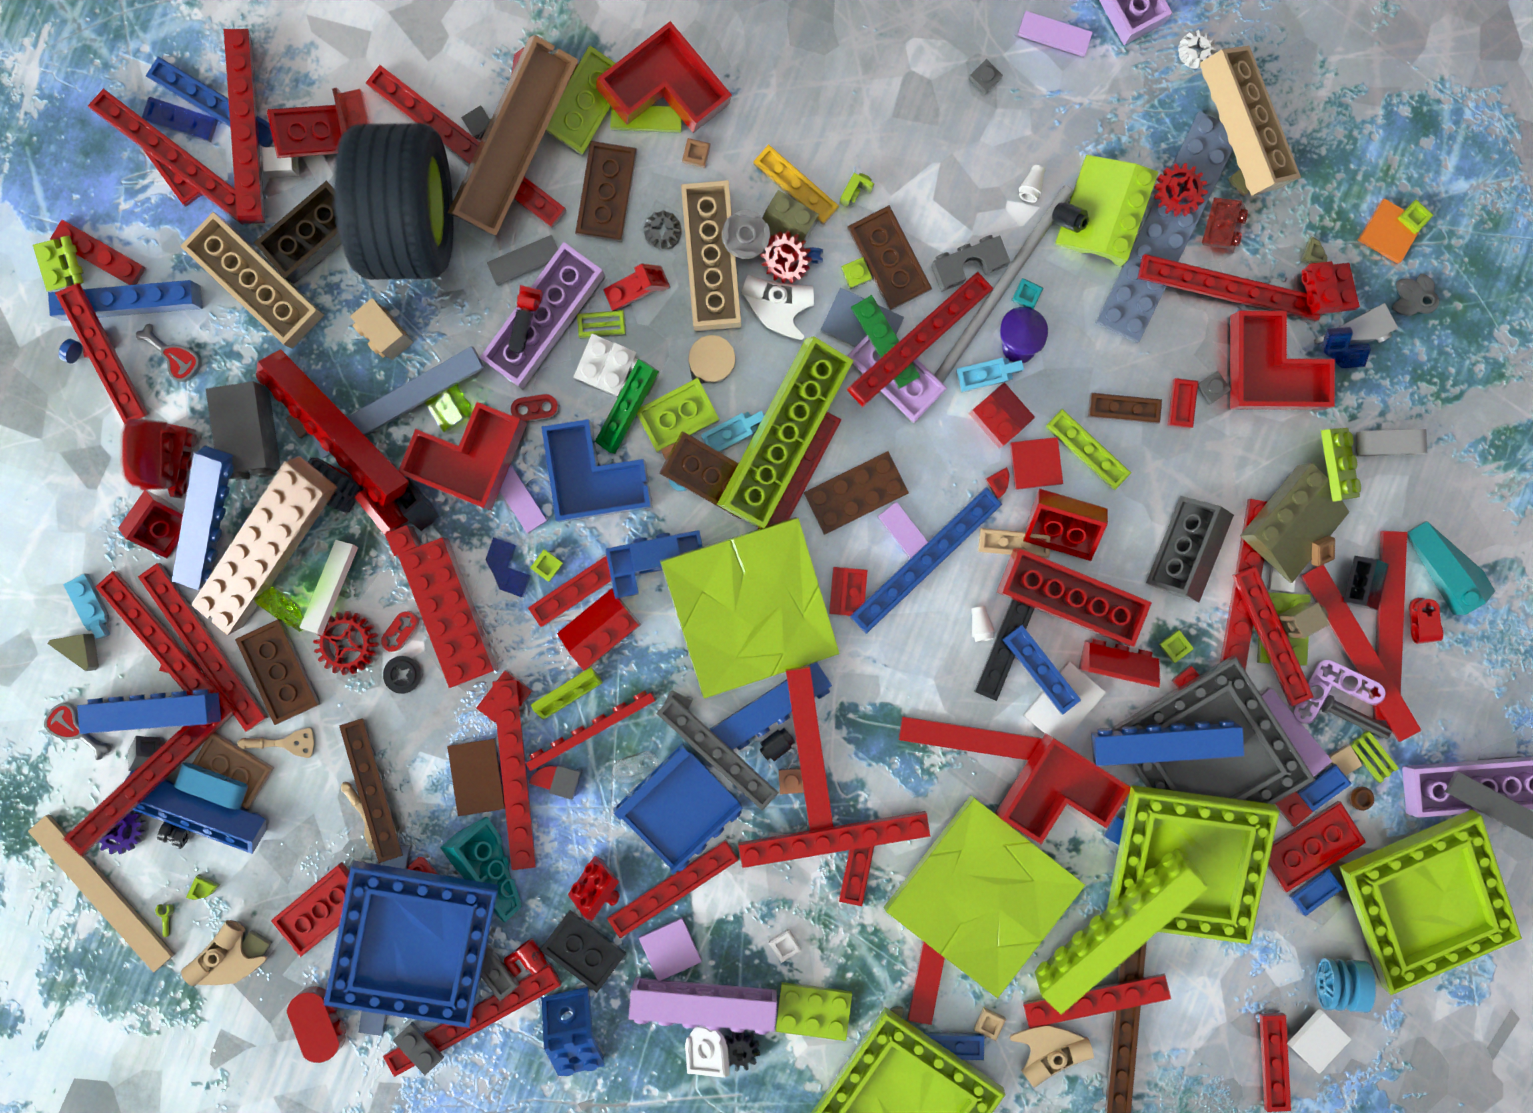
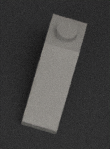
M1383 303L1320 336L1314 342L1315 344L1369 343L1377 340L1380 343L1392 337L1390 332L1396 330L1398 326L1386 304Z

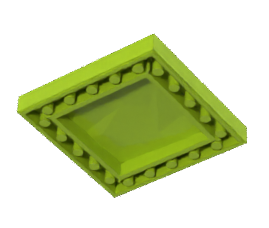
M799 518L788 519L766 526L765 529L760 528L660 560L704 699L784 673L786 669L802 667L840 654Z
M1131 785L1108 905L1113 900H1118L1124 895L1130 885L1139 882L1149 869L1155 868L1161 863L1166 854L1178 849L1198 869L1208 889L1158 932L1251 944L1280 811L1275 804Z
M970 795L883 908L886 913L998 999L1085 887V884Z
M1473 809L1339 866L1382 987L1390 995L1522 939L1482 815Z
M885 1007L811 1113H993L1006 1094L1004 1087Z

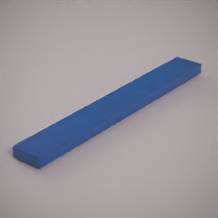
M985 487L849 617L867 634L985 522L1002 503Z

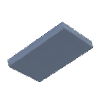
M840 287L820 331L856 347L867 335L851 310V306L865 298ZM878 305L894 333L897 334L904 317Z

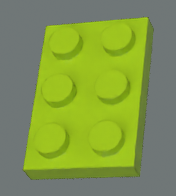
M698 378L640 407L637 412L657 453L661 449L676 443L681 432L691 436L720 421Z
M1349 428L1321 430L1332 501L1360 497L1361 483L1356 476L1357 459L1352 452V433L1349 432Z
M1268 592L1278 615L1301 602L1310 603L1311 595ZM1258 636L1257 663L1271 664ZM1309 636L1306 638L1288 637L1299 664L1307 666Z
M781 982L775 1032L846 1041L852 991Z

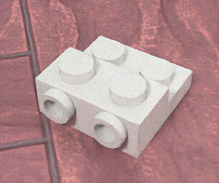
M591 334L573 378L617 397L627 381L625 378L628 371L632 372L638 360L635 358L636 352Z

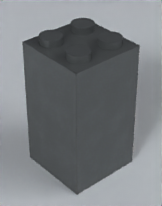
M254 381L206 388L214 449L233 455L232 465H234V470L229 479L245 481L250 480V476L259 475L260 478L274 476L273 472L279 471L281 466L269 389Z

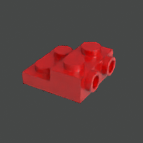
M1332 261L1311 263L1302 270V282L1306 288L1307 304L1311 309L1312 315L1353 311L1360 307L1350 263L1333 264Z

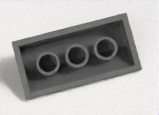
M1180 496L1146 583L1176 596L1199 603L1234 514L1222 506Z

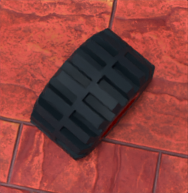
M310 457L308 463L337 487L326 505L338 511L349 513L357 501L355 496L360 491H363L364 488L358 485L352 476L319 458Z

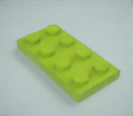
M590 45L573 71L546 128L547 133L581 155L585 152L610 108V104L596 89L597 78L616 64Z

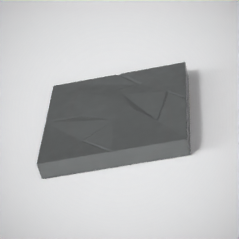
M1234 655L1111 728L1112 731H1122V727L1127 726L1137 727V730L1146 729L1147 725H1161V728L1171 727L1173 723L1195 726V722L1200 721L1210 722L1211 725L1219 724L1220 720H1234V723L1243 727L1244 756L1132 764L1146 787L1275 804L1315 780Z

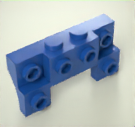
M697 530L670 536V533H662L657 535L656 539L647 540L646 537L633 540L631 544L606 548L605 552L615 599L637 595L639 592L635 576L662 571L660 560L703 547L700 531Z

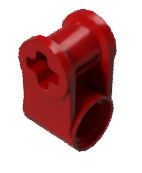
M1413 599L1409 604L1410 630L1413 642L1415 644L1442 641L1443 627L1441 625L1439 604L1433 599Z

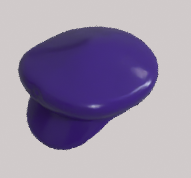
M1017 307L1005 314L1001 322L1000 337L1003 353L1010 362L1022 360V363H1026L1044 348L1048 336V325L1042 314L1028 307Z

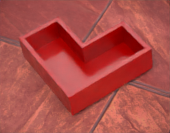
M671 21L597 78L596 89L626 125L663 97L693 133L726 108L732 97L728 89Z
M1237 311L1230 316V409L1326 410L1335 407V359H1287V311Z
M476 402L459 446L415 429L398 471L403 476L492 511L527 423L517 417Z
M1045 733L995 814L1001 820L1042 844L1067 804L1107 829L1130 793L1131 787Z

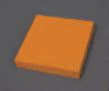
M1384 198L1378 204L1358 241L1399 264L1402 262L1418 233H1412L1397 219L1404 210Z

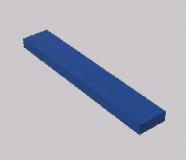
M159 56L156 58L146 74L148 79L230 127L229 100L227 97ZM257 116L259 144L262 147H270L273 143L270 124Z

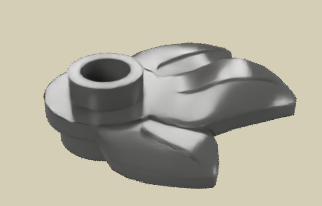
M1421 273L1416 281L1413 279L1396 281V289L1401 299L1392 306L1395 312L1404 316H1412L1418 312L1429 314L1438 308L1440 300L1434 292V281L1429 276ZM1423 299H1430L1431 304L1423 303Z

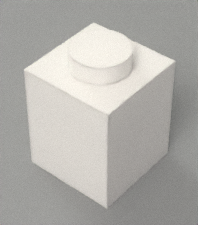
M275 147L262 148L263 155L260 156V166L270 177L299 176L298 157L277 158Z

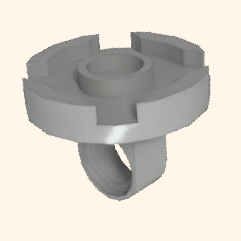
M739 210L725 221L722 229V241L727 251L735 257L751 259L760 255L767 247L770 239V230L768 224L760 217V214L751 210Z

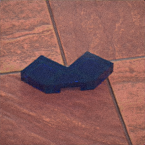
M1351 327L1327 329L1321 348L1328 357L1335 359L1336 364L1341 368L1365 367L1371 348L1369 344L1349 345L1353 335Z
M493 537L485 560L494 575L496 583L500 590L523 597L531 575L509 568L517 545Z

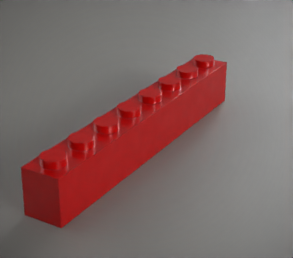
M223 29L237 217L240 224L265 223L252 39L249 29Z
M281 349L257 362V380L272 392L277 401L285 405L293 418H297L304 425L305 430L320 442L321 447L325 451H329L334 456L338 465L345 468L352 475L353 480L368 492L373 501L385 507L405 494L408 480Z

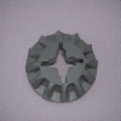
M664 210L654 212L646 219L644 234L652 246L666 249L678 242L681 236V224L673 213ZM662 221H664L666 228L670 229L664 232L663 239H661L659 231L655 230L656 227L661 226Z

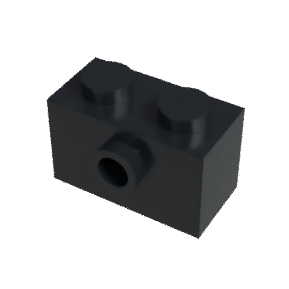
M1354 556L1343 602L1356 607L1378 610L1389 564L1378 559Z

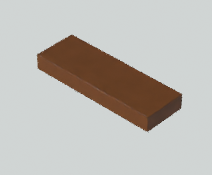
M1091 393L1088 417L1159 424L1162 399Z

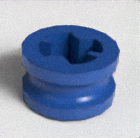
M809 247L808 249L811 251L807 253V257L812 258L809 264L822 263L823 258L821 254H823V249Z

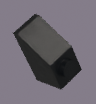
M407 477L408 484L405 494L395 501L402 514L422 531L427 526H430L439 515L431 502L414 482Z

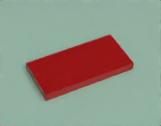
M1337 801L1273 841L1268 867L1283 891L1287 893L1362 846L1366 841L1343 804Z
M343 862L333 868L271 920L299 957H302L340 924L350 873Z

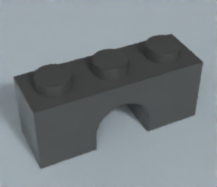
M992 235L980 239V243L971 246L970 243L959 247L956 253L949 255L948 252L936 256V260L931 267L941 292L965 282L966 277L963 272V264L966 262L974 261L980 264L985 275L1007 267L1010 259L1001 236L993 238Z

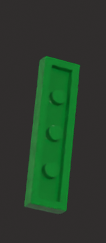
M870 295L851 306V310L879 357H883L899 342V339L875 299ZM911 363L893 380L898 389H901L920 378V375L913 363Z
M641 359L637 360L595 440L598 445L612 454H616L659 373L657 369Z

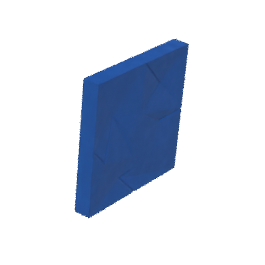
M353 860L324 1005L469 1028L499 885Z

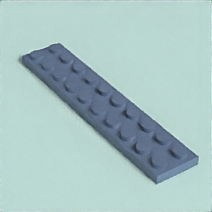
M1199 111L1172 164L1173 166L1177 163L1179 168H1181L1184 163H1187V169L1190 170L1195 166L1196 170L1194 173H1203L1200 180L1207 181V184L1202 189L1208 191L1202 197L1205 200L1204 203L1198 205V209L1194 213L1190 210V213L1184 216L1181 211L1177 217H1174L1173 210L1166 214L1167 207L1164 205L1159 208L1158 205L1161 199H1155L1133 244L1128 261L1122 266L1095 323L1136 343L1140 342L1166 288V285L1137 279L1142 255L1147 254L1179 262L1233 150L1228 142V135L1221 121ZM1177 175L1173 177L1182 178L1183 176ZM1184 183L1179 186L1180 189L1177 197L1182 193ZM1182 201V202H1179L1178 204L1184 205V204H1188V203H1185L1184 201Z

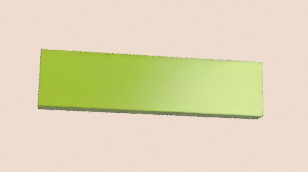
M1063 409L1045 426L1113 490H1116L1131 474L1120 461Z

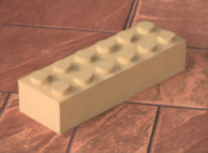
M1250 46L1221 49L1200 63L1202 75L1207 81L1211 91V98L1216 104L1220 114V121L1225 127L1228 142L1234 150L1237 165L1243 173L1245 185L1250 191L1251 196L1280 189L1301 178Z
M729 180L681 184L694 330L741 327L736 259L734 255L727 251L722 241L724 223L732 215Z
M214 212L180 246L282 344L292 349L324 316L309 299L290 281L286 280L231 225Z

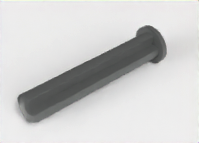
M1332 695L1327 697L1321 708L1322 712H1330L1381 738L1388 739L1392 733L1389 726L1336 701Z

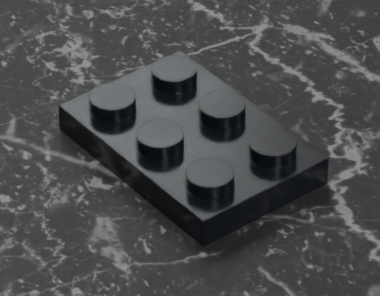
M571 910L568 911L540 949L596 993L627 953Z

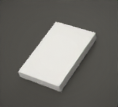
M1069 661L1061 669L1060 674L1081 701L1061 715L1045 693L1042 692L1023 714L1044 734L1050 735L1062 744L1106 693Z

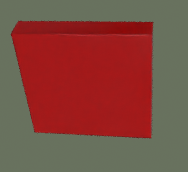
M1058 437L1010 443L1015 490L1063 484Z

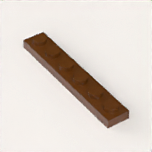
M364 719L339 725L378 863L403 856Z

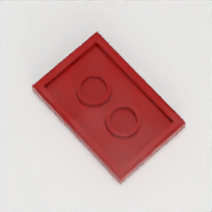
M340 104L267 110L277 158L337 153L339 141L346 132Z

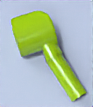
M159 904L156 906L155 913L158 917H162L163 937H168L169 916L174 913V907L171 904H167V912L164 914L163 905Z

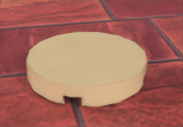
M708 335L701 337L693 344L689 351L688 361L691 371L697 378L704 382H719L731 374L735 365V353L727 340L720 336Z

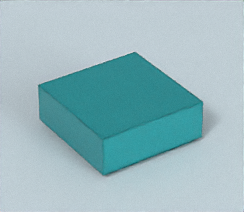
M1022 278L1011 301L1034 309L1043 291V287Z

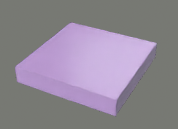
M683 917L639 936V940L658 982L702 962Z

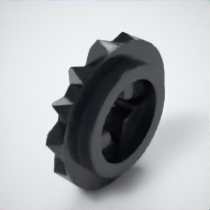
M397 656L385 665L383 680L391 691L405 694L414 690L420 683L422 671L418 666V662L412 658ZM398 669L402 671L410 669L406 674L408 681L405 679L395 681L399 676Z

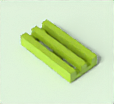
M624 310L577 314L579 338H590L591 334L599 337L626 335ZM608 317L620 318L619 321L593 323L582 322L583 319H596ZM620 326V329L583 332V329Z
M1366 730L1349 744L1359 760L1378 783H1382L1385 777H1389L1393 771L1399 769L1370 731ZM1364 739H1367L1370 742L1373 748L1377 751V753L1388 765V768L1385 767V765L1381 762V760L1378 758V756L1374 753V751L1370 748V746L1366 743ZM1359 743L1382 771L1380 774L1358 748L1357 745Z

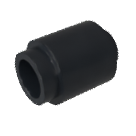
M1068 202L1058 203L1052 213V219L1057 225L1076 233L1085 229L1089 222L1087 210Z
M784 727L781 730L777 729L760 742L762 748L759 750L767 761L772 759L775 762L792 749V745L796 742Z

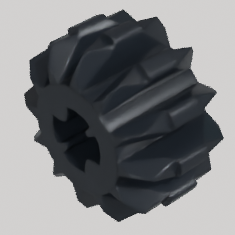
M732 1031V1037L729 1035L724 1036L728 1048L729 1067L735 1064V1071L737 1072L740 1066L743 1065V1068L747 1071L749 1069L748 1063L755 1065L757 1063L755 1057L760 1056V1050L757 1049L759 1040H753L754 1034L752 1032L745 1036V1031L741 1032L740 1035ZM738 1046L743 1047L742 1053H737Z

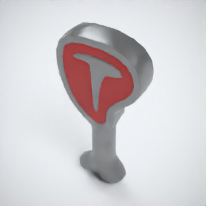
M146 324L143 330L136 332V339L149 342L161 352V356L167 361L168 373L174 380L187 382L195 377L200 370L202 359L197 353L185 346L166 345L154 335L152 324Z
M60 703L54 706L44 720L45 729L53 736L64 740L79 739L88 745L95 753V760L102 759L105 753H109L112 750L111 744L100 743L88 733L80 734L78 710L71 703Z

